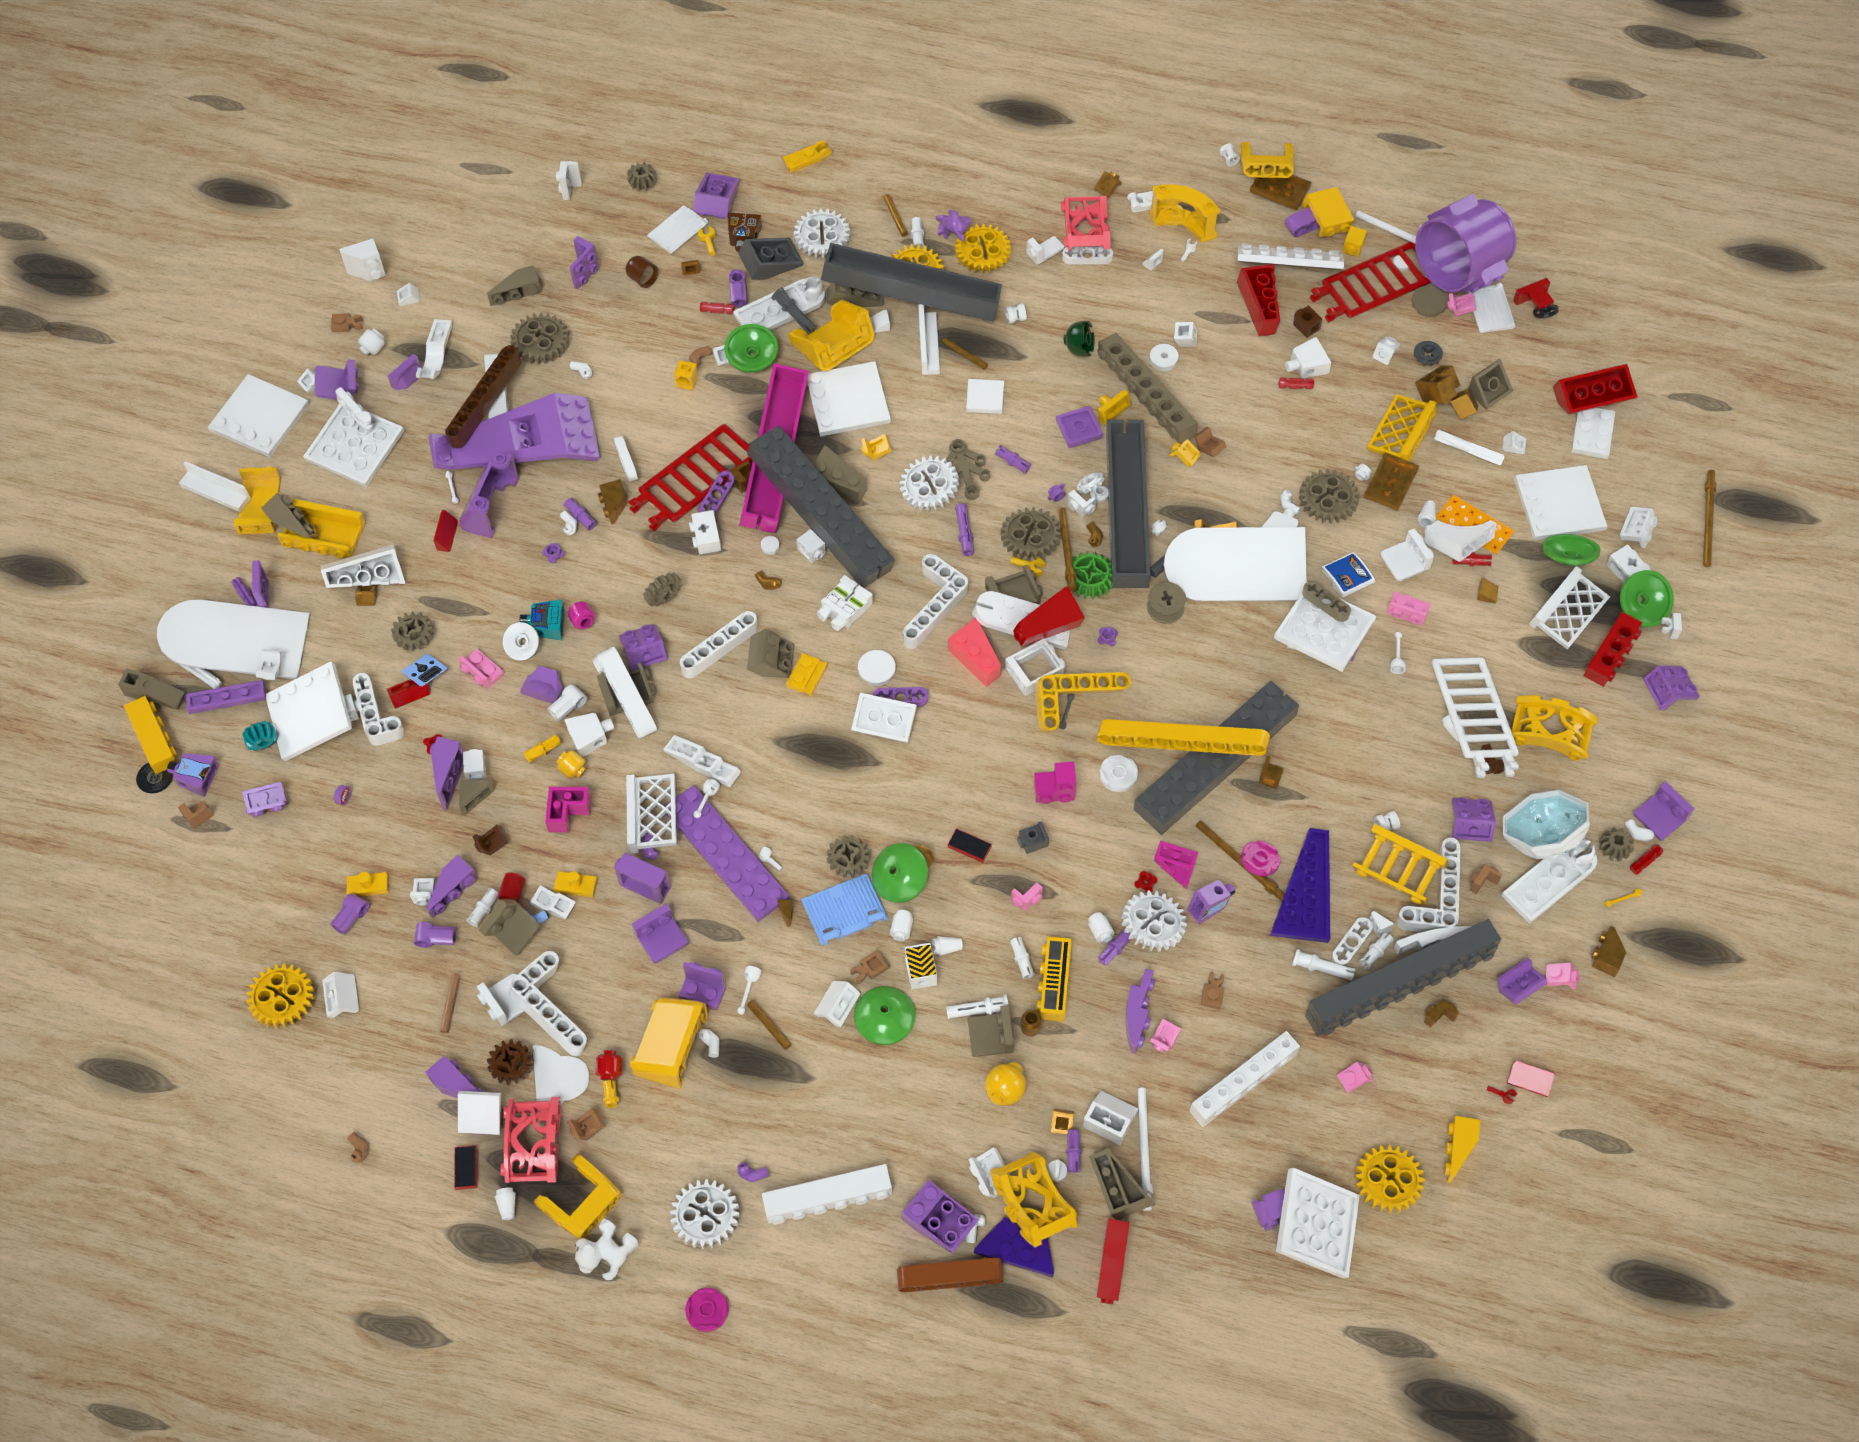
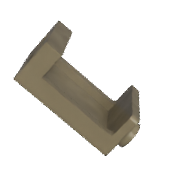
M1028 565L1023 566L1022 572L995 581L992 576L985 578V589L987 592L994 591L1035 604H1041V596H1043L1041 586L1035 582L1034 571L1030 570Z
M638 663V669L628 673L644 704L648 705L654 703L652 695L656 693L653 684H649L647 679H650L647 668L643 669L642 664ZM597 675L609 715L613 716L623 713L624 710L605 675Z

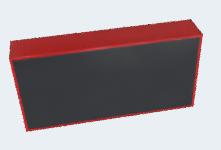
M956 829L948 843V848L984 863L992 848V844Z
M476 1146L455 1147V1190L477 1188Z

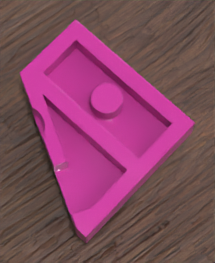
M1160 841L1154 862L1187 889L1198 852Z

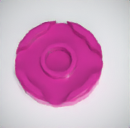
M1264 841L1248 842L1240 856L1244 867L1258 876L1274 874L1278 870L1281 861L1277 854V849Z
M703 1288L694 1292L687 1300L685 1307L687 1321L694 1329L700 1332L716 1331L723 1326L729 1312L725 1297L719 1291L712 1288Z

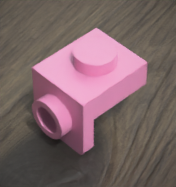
M1473 292L1456 298L1453 293H1449L1448 307L1450 311L1453 310L1456 317L1477 310Z
M1036 883L1024 895L1014 888L1011 892L1013 904L1027 911L1033 904L1037 905L1041 901L1043 887Z
M1571 963L1547 964V985H1569L1571 989H1576V984L1579 982V972Z
M1162 1019L1150 1042L1154 1043L1153 1047L1161 1052H1164V1050L1170 1051L1182 1028L1166 1019Z
M1361 1062L1354 1063L1337 1075L1347 1093L1353 1092L1367 1082L1371 1083L1374 1081L1371 1076L1373 1072L1370 1067Z

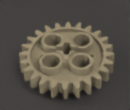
M541 312L537 317L533 313V318L527 315L526 321L520 319L521 325L515 324L516 329H512L513 334L510 335L511 345L516 347L523 361L529 359V362L532 363L536 360L537 364H539L540 360H543L546 364L547 359L553 361V356L559 358L558 352L564 353V348L568 347L567 342H569L566 325L562 324L561 319L557 320L555 315L550 318L548 313L544 317Z
M1329 469L1326 470V473L1319 470L1318 475L1312 472V476H1307L1306 481H1303L1300 487V506H1304V512L1310 511L1309 517L1315 515L1316 521L1322 518V523L1326 519L1329 520L1330 524H1332L1333 519L1337 523L1340 522V518L1346 520L1347 515L1351 517L1353 511H1356L1359 503L1360 493L1357 492L1358 487L1354 486L1355 481L1349 482L1350 476L1344 478L1343 472L1338 475L1336 470L1333 473H1330Z
M1025 507V512L1018 509V514L1012 512L1011 517H1006V522H1003V528H1001V541H1003V546L1007 547V552L1013 550V556L1019 554V559L1026 556L1028 561L1032 556L1034 560H1037V556L1043 559L1044 553L1051 555V550H1056V545H1059V540L1061 539V527L1059 526V521H1055V516L1049 517L1048 511L1043 514L1042 509L1037 512L1035 507L1031 511Z

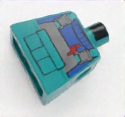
M562 600L534 603L531 605V614H520V622L534 627L541 638L562 640L564 622Z

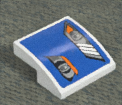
M1354 552L1322 566V573L1332 581L1333 588L1342 597L1375 583V579L1369 569Z

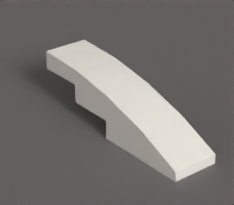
M676 735L671 738L663 749L664 752L681 763L728 787H731L741 773L739 768L723 762L721 757L706 752L703 746Z
M1472 926L1446 927L1417 933L1396 941L1393 950L1397 956L1414 948L1416 951H1420Z

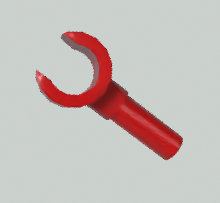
M1491 1086L1487 1087V1091L1502 1097L1506 1104H1512L1515 1101L1510 1099L1508 1095L1513 1097L1518 1095L1513 1089L1504 1092Z

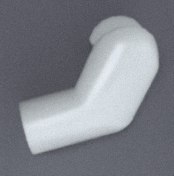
M570 362V370L579 371L584 379H589L592 376V370L587 363Z
M1284 490L1280 495L1281 506L1284 510L1286 508L1292 509L1297 516L1301 507L1293 504L1291 499L1292 493L1289 490Z
M565 510L560 514V518L566 522L563 531L567 535H572L576 532L578 522Z
M1634 819L1625 822L1627 829L1635 840L1649 841L1653 839L1654 832L1647 828L1638 827Z
M974 1214L979 1221L966 1236L965 1242L976 1243L977 1226H985L984 1215Z

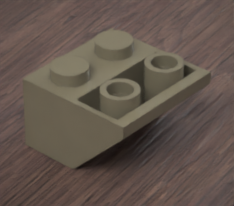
M767 629L752 635L747 669L761 677L789 678L792 669L794 643Z

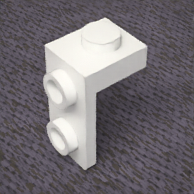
M1055 236L1041 244H1038L1034 238L1027 241V255L1036 265L1064 250V245Z

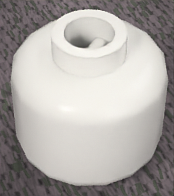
M374 328L372 330L367 329L358 339V343L361 346L359 349L367 356L369 353L376 355L385 344L384 336Z

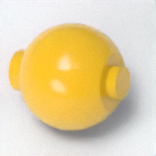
M1010 1062L1009 1064L997 1065L989 1071L985 1079V1091L994 1104L1010 1106L1017 1103L1024 1096L1026 1079L1021 1065Z

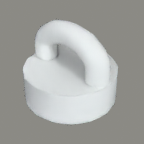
M1057 1159L1047 1165V1171L1052 1182L1059 1183L1066 1178L1067 1167L1062 1161Z

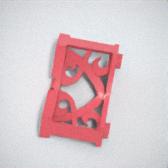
M1107 196L1065 197L1064 201H1061V212H1064L1066 236H1064V247H1067L1068 250H1072V247L1102 246L1103 249H1110L1109 225L1105 224V221L1108 219ZM1081 201L1083 210L1081 211L1080 206L1076 204V211H1072L1070 202ZM1086 201H1098L1087 207ZM1085 218L1091 226L1097 227L1092 229L1088 235L1076 229V226Z
M551 1097L550 1101L514 1102V1099H509L508 1106H504V1163H501V1176H505V1183L520 1181L556 1182L559 1174L558 1145H554L556 1135H559L561 1119L560 1097ZM516 1114H523L519 1118L516 1117ZM537 1120H539L540 1124L542 1122H547L544 1127H539ZM533 1123L535 1130L540 1134L546 1135V1138L535 1143L531 1153H529L521 1146L517 1137L527 1126ZM512 1146H513V1148L516 1150V1152L513 1153V1154H512ZM539 1148H545L544 1154H539L538 1152V1158L535 1157ZM527 1161L529 1163L527 1173H513L514 1162H520L519 1169L521 1170ZM534 1166L547 1171L532 1173Z

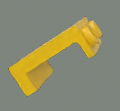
M1338 187L1307 194L1302 203L1304 209L1310 207L1320 226L1319 237H1330L1340 232L1346 233L1354 222V218Z

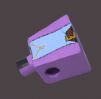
M185 753L182 755L179 763L169 762L167 772L174 774L173 778L178 786L205 797L219 764L215 756Z
M1217 880L1196 890L1187 910L1200 925L1226 907L1230 897L1235 894V889L1232 884L1228 883L1224 886L1221 881Z

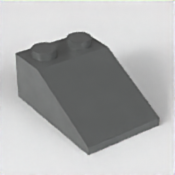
M790 237L746 239L738 253L752 280L768 279L801 267L804 264Z

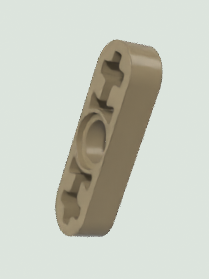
M1308 581L1304 584L1302 591L1304 598L1339 622L1348 620L1351 612L1348 604L1317 582ZM1322 599H1329L1331 604L1323 603Z

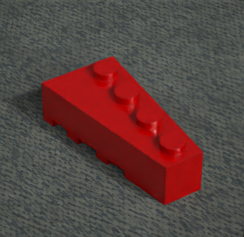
M1274 264L1241 268L1237 279L1238 287L1258 336L1275 334L1280 323Z

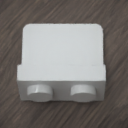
M1415 528L1408 531L1404 542L1387 548L1380 553V557L1398 582L1429 570L1434 558L1432 550L1427 548L1422 535L1418 534Z
M516 974L509 975L489 989L484 982L476 986L479 992L476 995L482 1005L486 1004L489 1010L487 1012L493 1021L497 1020L501 1027L525 1012L509 995L511 980ZM516 987V988H515L516 990H519V991H520V990H523L522 987ZM534 1000L529 1001L531 1004H535Z

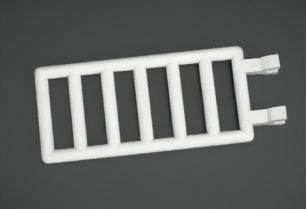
M1482 657L1433 659L1431 663L1465 758L1473 759L1477 778H1485L1484 771H1488L1490 768L1484 758L1502 757L1506 777H1514V770H1518L1519 766L1513 757L1518 756L1519 751L1485 659ZM1479 665L1481 672L1443 673L1441 666ZM1484 680L1487 688L1449 689L1446 681ZM1490 695L1492 703L1454 704L1451 696ZM1495 710L1498 718L1459 719L1457 711ZM1501 726L1504 734L1465 735L1462 727ZM1507 741L1509 749L1470 750L1468 742Z

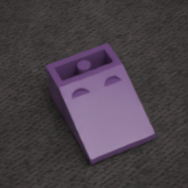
M930 1180L925 1183L901 1215V1219L914 1230L952 1254L979 1221L977 1217Z

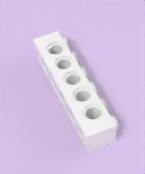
M1287 1031L1195 1100L1191 1104L1190 1113L1202 1127H1205L1297 1056L1300 1048L1299 1044Z

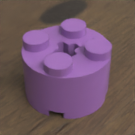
M1285 1188L1262 1196L1263 1200L1260 1202L1257 1199L1251 1202L1260 1227H1264L1265 1231L1274 1229L1280 1224Z

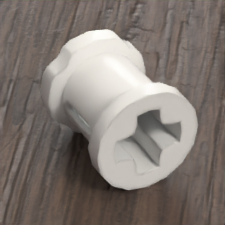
M1231 143L1225 144L1220 148L1219 153L1221 156H1224L1227 166H1234L1240 161V156L1235 153L1234 146Z

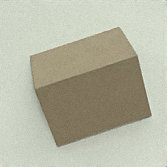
M1498 359L1473 376L1469 385V390L1474 399L1485 409H1488L1513 391L1501 359Z

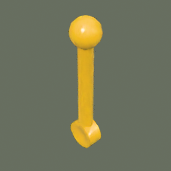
M1636 889L1634 893L1611 901L1606 900L1604 906L1610 908L1612 904L1623 900L1641 897L1643 892L1641 889Z

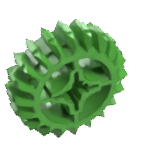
M1087 551L1086 555L1080 552L1079 557H1073V569L1076 571L1077 578L1075 580L1076 590L1072 591V593L1077 591L1078 597L1082 594L1085 599L1087 596H1091L1092 600L1095 598V595L1101 598L1102 593L1107 595L1108 590H1111L1113 587L1111 582L1112 563H1110L1109 558L1104 559L1103 554L1097 556L1096 551L1093 554Z

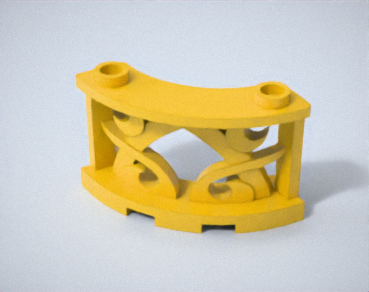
M1163 184L1153 186L1152 206L1149 210V215L1155 227L1161 225H1183L1186 227V230L1193 233L1199 239L1200 243L1217 238L1215 226L1220 209L1208 196L1198 190L1182 185ZM1177 203H1187L1193 206L1196 211L1185 210Z
M1537 695L1517 696V709L1511 730L1517 745H1534L1549 748L1566 755L1574 761L1589 757L1587 751L1593 725H1597L1598 721L1594 714L1580 706L1578 709L1569 706L1568 701L1552 698V701L1541 699V696ZM1525 712H1526L1528 718L1523 719V718H1524V714H1525ZM1554 714L1559 716L1561 724L1567 730L1552 735L1540 722L1550 719ZM1531 723L1523 730H1530V732H1520L1522 724Z
M1031 1152L1029 1155L1001 1168L996 1167L990 1170L998 1197L1002 1195L1007 1205L1004 1207L1007 1216L1012 1223L1019 1225L1021 1236L1033 1247L1041 1245V1240L1068 1227L1075 1228L1078 1226L1076 1210L1059 1194L1048 1174L1046 1160L1035 1152ZM1032 1163L1035 1175L1030 1173L1029 1168L1024 1178L1022 1167ZM1017 1170V1176H1008V1173ZM1020 1188V1196L1016 1197L1013 1191L1018 1192ZM1025 1188L1033 1190L1044 1197L1042 1214L1031 1208L1022 1209L1020 1204L1025 1197ZM1028 1215L1034 1216V1217H1033V1220H1031V1219L1028 1217Z

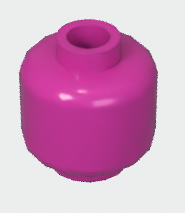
M579 601L569 608L568 618L575 628L587 629L594 623L595 613L588 603Z

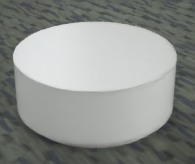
M1399 255L1394 258L1393 263L1400 271L1409 269Z
M767 536L762 539L761 550L764 554L774 555L779 551V540L776 537Z

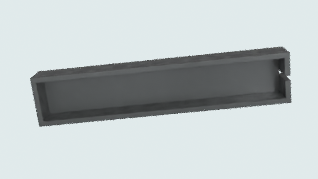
M834 243L829 245L821 277L822 281L828 283H835L865 292L876 293L881 296H889L898 300H905L992 322L995 319L1002 284Z
M1107 420L1106 449L1112 588H1149L1150 555L1144 420H1127L1126 433H1123L1124 420Z
M779 425L750 442L748 456L861 587H867L876 578L879 579L891 571L895 559Z
M1269 681L1220 724L1219 727L1262 729L1270 734L1271 739L1296 717L1299 704L1287 694L1283 696L1284 691L1275 683ZM1190 751L1135 799L1134 811L1159 834L1163 835L1252 755Z
M1487 919L1311 1000L1305 1017L1317 1037L1322 1034L1327 1036L1339 1026L1346 1027L1353 1022L1352 1020L1357 1018L1364 1019L1376 1009L1381 1011L1393 1001L1398 1003L1404 1000L1408 994H1418L1424 987L1428 985L1435 986L1447 976L1452 978L1462 969L1466 968V970H1469L1482 960L1484 962L1489 961L1494 957L1501 937L1491 921Z

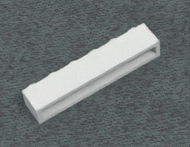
M884 1164L762 1193L768 1224L777 1225L790 1218L798 1220L811 1213L819 1215L825 1213L828 1209L835 1208L836 1210H841L849 1204L856 1203V1205H862L871 1199H886L889 1195H892V1186L887 1166Z

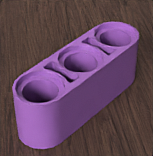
M1310 207L1290 215L1284 222L1294 237H1300L1320 228Z

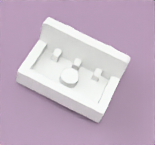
M561 161L560 170L556 172V180L559 182V193H562L563 200H570L572 187L582 186L578 162Z
M993 1147L979 1157H971L968 1160L971 1164L969 1166L970 1171L980 1182L979 1189L982 1194L995 1198L998 1195L990 1170L996 1167L1001 1168L1005 1164L997 1148Z

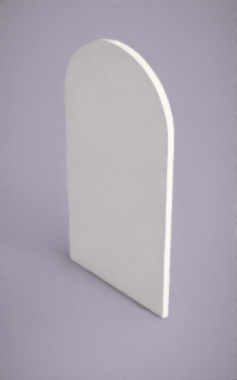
M1305 527L1194 528L1178 535L1166 551L1163 564L1168 582L1177 584L1183 589L1186 598L1194 601H1297L1302 594L1304 584L1307 582Z
M188 600L173 606L162 616L157 627V640L164 655L179 665L256 675L262 649L281 652V662L277 677L297 679L306 633L308 631L310 613L208 600Z

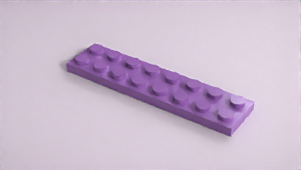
M693 785L676 797V826L755 920L759 922L778 908L777 899L789 900V895L708 801H706L701 811V817H694V812L698 810L704 796Z

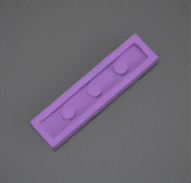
M263 680L186 694L187 711L189 714L266 700L265 683Z

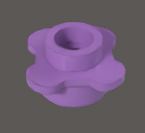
M1064 484L1052 486L1048 491V500H1053L1054 502L1061 500L1066 494L1063 490Z
M552 543L546 546L542 551V555L546 556L550 563H555L559 557L564 556V551L560 550L558 544Z
M1105 627L1099 630L1100 637L1097 639L1099 644H1109V646L1116 644L1115 637L1118 635V632L1115 629Z

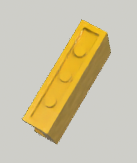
M292 498L294 506L301 510L305 520L314 526L318 537L316 539L306 538L284 528L283 533L278 532L277 535L282 546L286 548H299L306 552L313 551L321 555H333L340 559L353 556L366 523L362 512Z

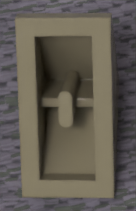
M461 780L459 807L464 816L494 792L492 783L489 780Z

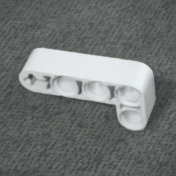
M365 673L357 674L353 678V686L364 731L370 744L377 746L401 739L404 736V728L400 719L395 716L381 719L374 687L369 676Z

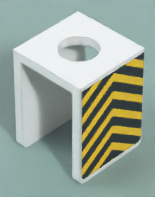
M925 943L905 947V961L911 990L937 985V972L931 944Z

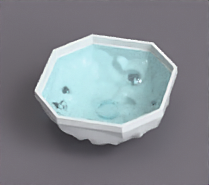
M1561 790L1530 794L1503 816V836L1505 840L1526 856L1528 855L1535 859H1553L1563 855V853H1567V850L1570 851L1572 848H1576L1580 841L1585 839L1590 826L1589 804Z

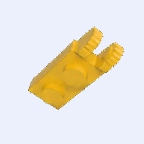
M822 140L816 142L814 146L811 145L784 156L783 162L789 172L793 173L820 162L822 159L830 156L832 150L827 147V142Z

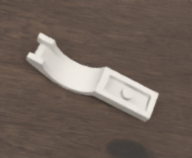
M434 319L426 342L425 363L423 368L417 369L416 378L435 379L441 373L445 348L453 326L451 320Z

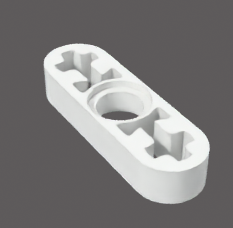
M1102 246L1072 247V250H1068L1066 247L1062 252V260L1066 264H1109L1113 259V250L1111 248L1103 249ZM1090 253L1092 257L1086 258L1083 254Z
M623 436L613 438L628 481L638 480Z
M1361 917L1355 921L1333 951L1331 957L1333 963L1347 966L1371 934L1373 924L1368 918ZM1360 926H1367L1366 929H1364L1360 935L1357 934L1360 929ZM1353 938L1357 941L1358 945L1351 947L1347 944L1346 940ZM1344 950L1347 951L1344 959L1338 960V956H1341Z

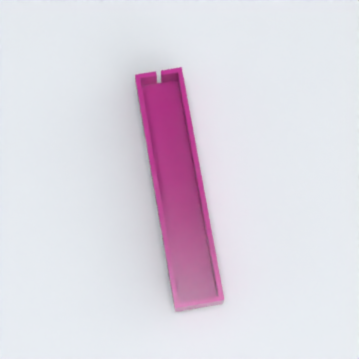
M776 363L773 364L758 437L779 425L790 439L795 442L809 371ZM752 462L739 526L752 529L758 526L761 531L776 533L783 495L754 462Z

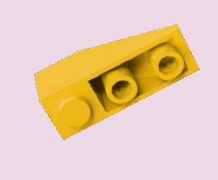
M1455 1116L1453 1121L1448 1123L1447 1135L1451 1136L1450 1142H1447L1445 1153L1449 1155L1448 1162H1445L1444 1175H1447V1183L1453 1181L1478 1143L1481 1120Z

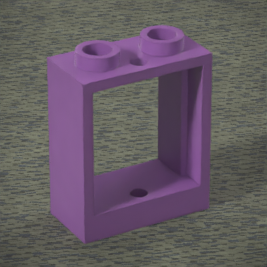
M624 853L622 858H618L614 868L620 886L662 904L671 889L667 871L627 853Z

